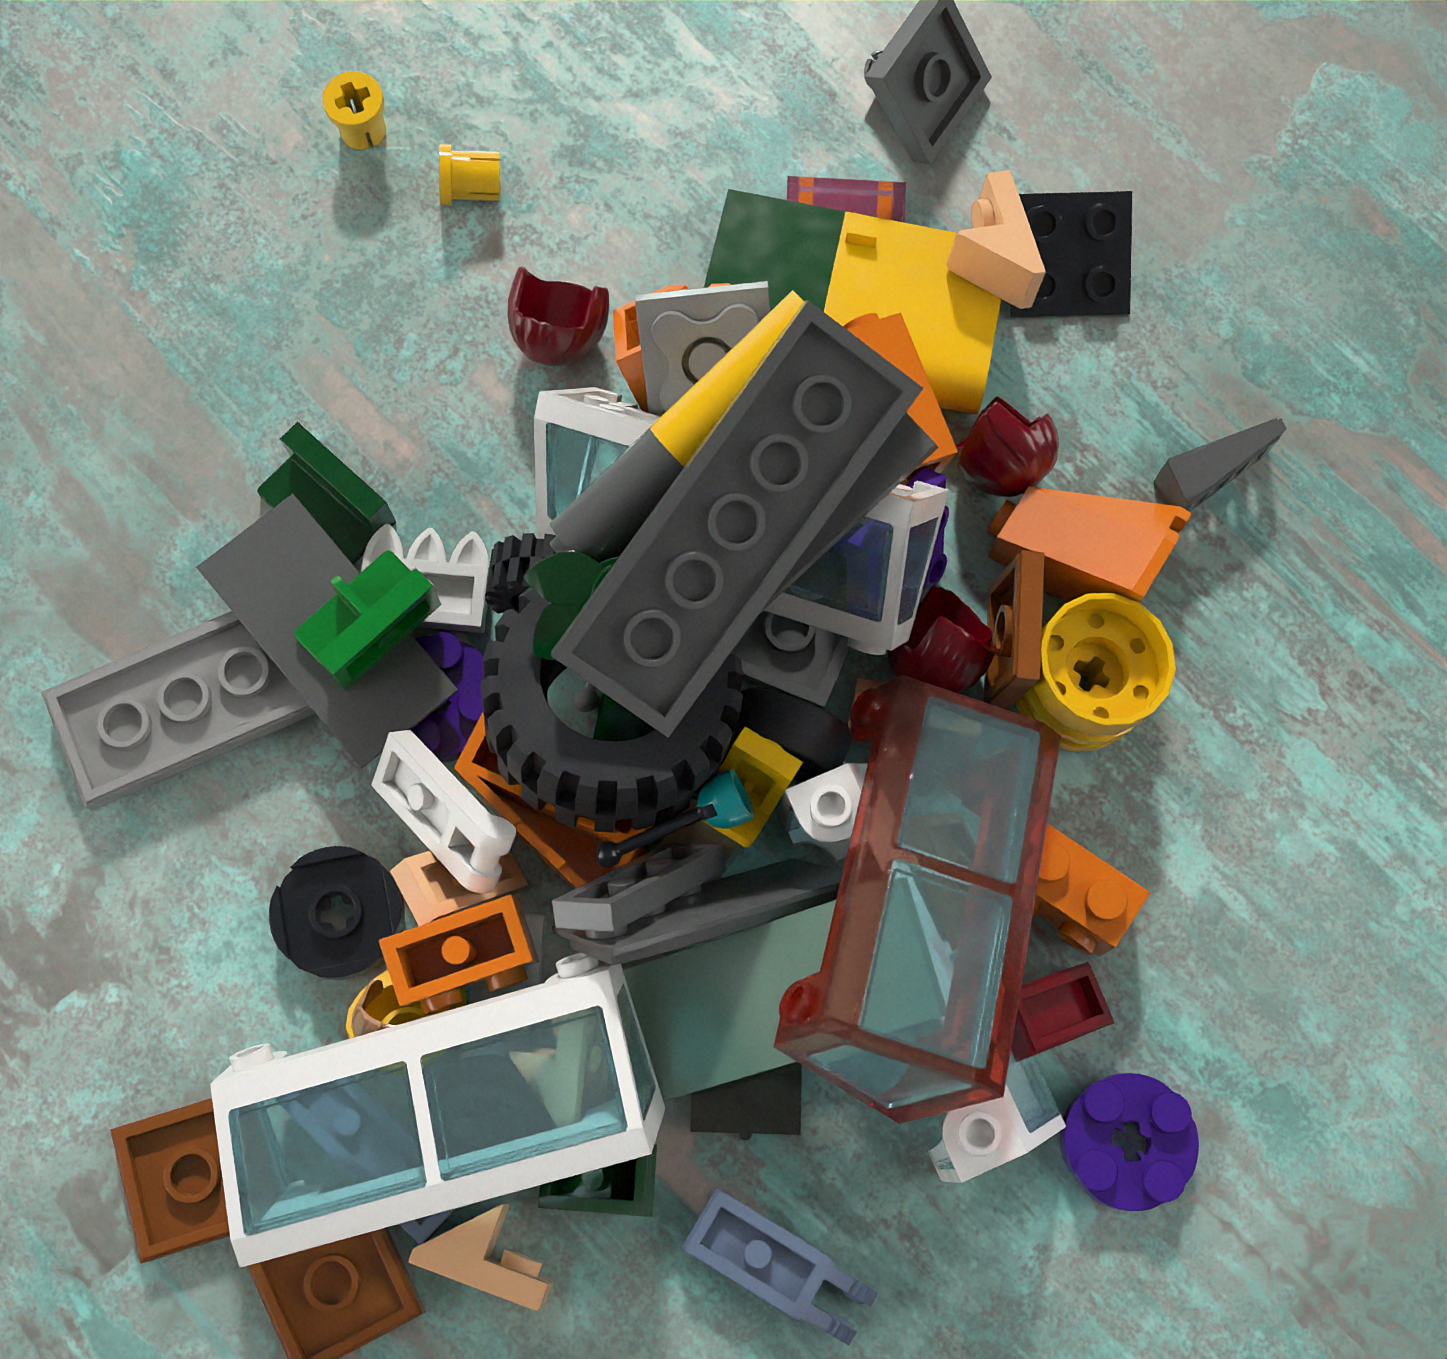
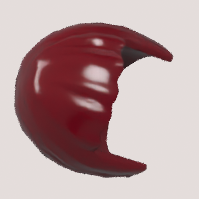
M519 267L511 285L507 311L509 330L514 342L530 360L546 366H567L581 361L599 344L607 327L609 316L608 288L594 286L593 290H590L582 285L571 282L544 281L528 272L526 267Z
M996 396L985 409H982L968 436L956 445L958 451L956 454L958 458L957 468L968 483L987 494L1012 498L1025 493L1029 486L1036 487L1049 474L1057 462L1059 437L1053 419L1049 414H1045L1042 418L1039 416L1030 422L1011 405Z
M933 585L917 608L909 641L892 651L887 650L895 676L905 685L927 696L950 697L973 687L986 674L996 650L993 644L992 630L982 623L973 610L953 591Z

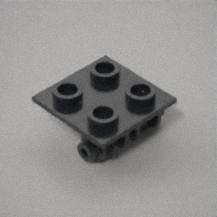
M1133 191L1019 194L1046 272L1032 307L1019 309L1010 304V317L1130 314Z

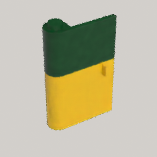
M728 189L704 288H708L711 284L730 283V285L768 281L770 312L793 290L803 301L809 300L842 326L854 318L869 313H876L880 319L901 312L939 407L975 415L979 414L989 372L1001 298L948 269L946 263L957 233Z

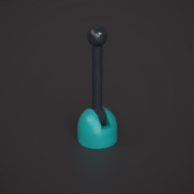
M733 769L712 777L703 784L698 792V806L621 842L604 841L600 843L595 850L597 863L605 868L615 867L623 855L700 820H705L716 828L728 829L754 819V811L741 780Z

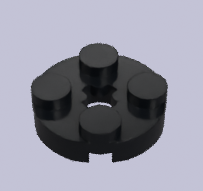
M346 846L324 847L300 857L290 867L292 870L284 877L281 886H276L270 900L269 925L278 949L299 969L323 979H351L373 970L380 962L385 960L379 940L400 933L404 926V899L392 874L377 859ZM334 896H341L344 904L354 905L355 908L354 916L346 921V927L338 931L335 930L332 923H322L320 919L321 912L331 908L330 898Z

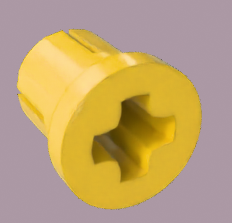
M358 71L344 72L334 77L327 84L323 92V106L329 120L338 127L346 145L356 150L371 149L366 133H368L373 147L383 140L386 134V125L382 114L385 102L379 83L372 76ZM351 99H352V101H353L355 110H356V112H357V113H355V114H354V111H353V108H352V105H351V102H350Z
M439 144L440 206H452V200L500 201V152L452 151L451 144Z

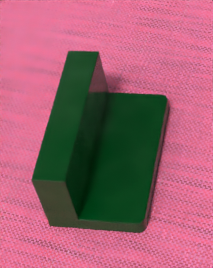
M296 422L280 438L290 457L259 486L257 492L261 499L272 509L293 493L354 565L364 555L366 546L372 536L385 524L393 526L396 520L387 502L299 422Z

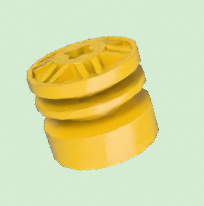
M1115 593L1085 594L1064 604L1042 628L1040 680L1015 702V705L1026 726L1046 743L1070 752L1097 751L1121 739L1134 726L1150 716L1168 696L1176 671L1173 643L1161 621L1139 602ZM1081 675L1088 679L1085 683L1086 690L1078 686L1081 681Z

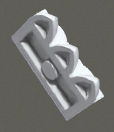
M385 524L372 536L363 555L361 572L383 552L390 550L411 571L416 567L434 586L442 605L417 627L484 633L487 613L485 593L489 572V557L483 541L476 532L471 531L457 544L450 562H446V552L443 543L433 528H427L415 539L406 559L403 558L400 538L390 524Z

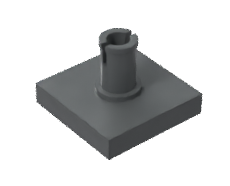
M919 0L883 51H874L871 54L874 60L867 59L865 63L864 78L866 84L873 90L913 162L932 164L992 78L954 0Z

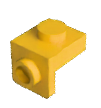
M744 727L732 745L717 775L730 769L736 772L750 799L754 811V819L728 829L713 828L743 847H751L803 762L784 751L776 742L763 738L749 728Z

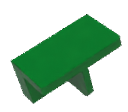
M387 550L348 584L338 575L334 576L329 582L337 594L295 630L294 636L344 690H347L442 604L434 586L416 567L411 571L392 551Z

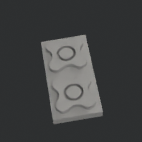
M768 281L635 295L649 413L662 416L770 312Z
M232 611L41 692L83 804L91 811L316 714Z

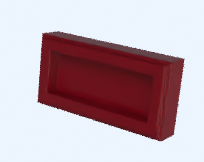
M1088 961L990 997L1016 1062L1114 1024V1019Z

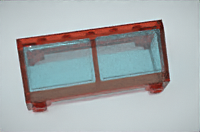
M901 675L876 688L867 689L857 697L851 708V737L860 744L872 743L823 960L820 972L794 982L784 993L779 1005L780 1020L773 1048L898 1124L1004 1097L1061 735L1044 722Z

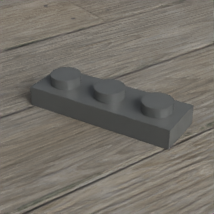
M666 843L552 900L555 926L562 929L585 930L586 937L590 939H609L621 936L628 931L627 925L639 918L663 913L666 910V903L677 897L699 893L702 890V883L726 871L723 845Z

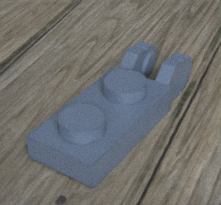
M717 1187L681 1248L795 1320L801 1322L802 1318L848 1346L851 1344L857 1331L852 1329L850 1323L833 1312L827 1313L811 1303L823 1280L826 1279L839 1287L842 1294L858 1304L865 1303L871 1307L878 1294L873 1289L832 1265L835 1260Z

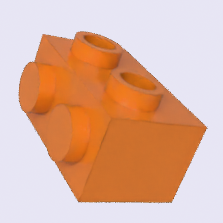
M1039 817L1025 830L992 880L993 885L1003 891L1001 897L1012 907L1030 917H1035L1038 914L1058 928L1057 935L1068 945L1084 954L1091 955L1094 952L1098 956L1116 948L1151 893Z
M511 894L379 940L399 1007L421 1004L424 1015L462 1003L463 999L460 990L486 981L489 992H493L523 982L528 979L525 967L540 962L520 900Z

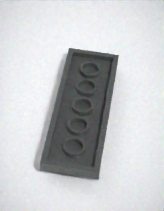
M809 300L804 301L551 651V656L669 738L923 390V387Z

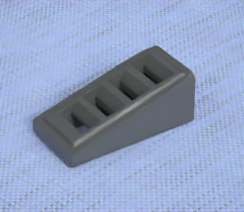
M1277 418L1168 458L1154 480L1165 505L1180 506L1191 512L1268 454L1287 430L1282 418L1279 420Z

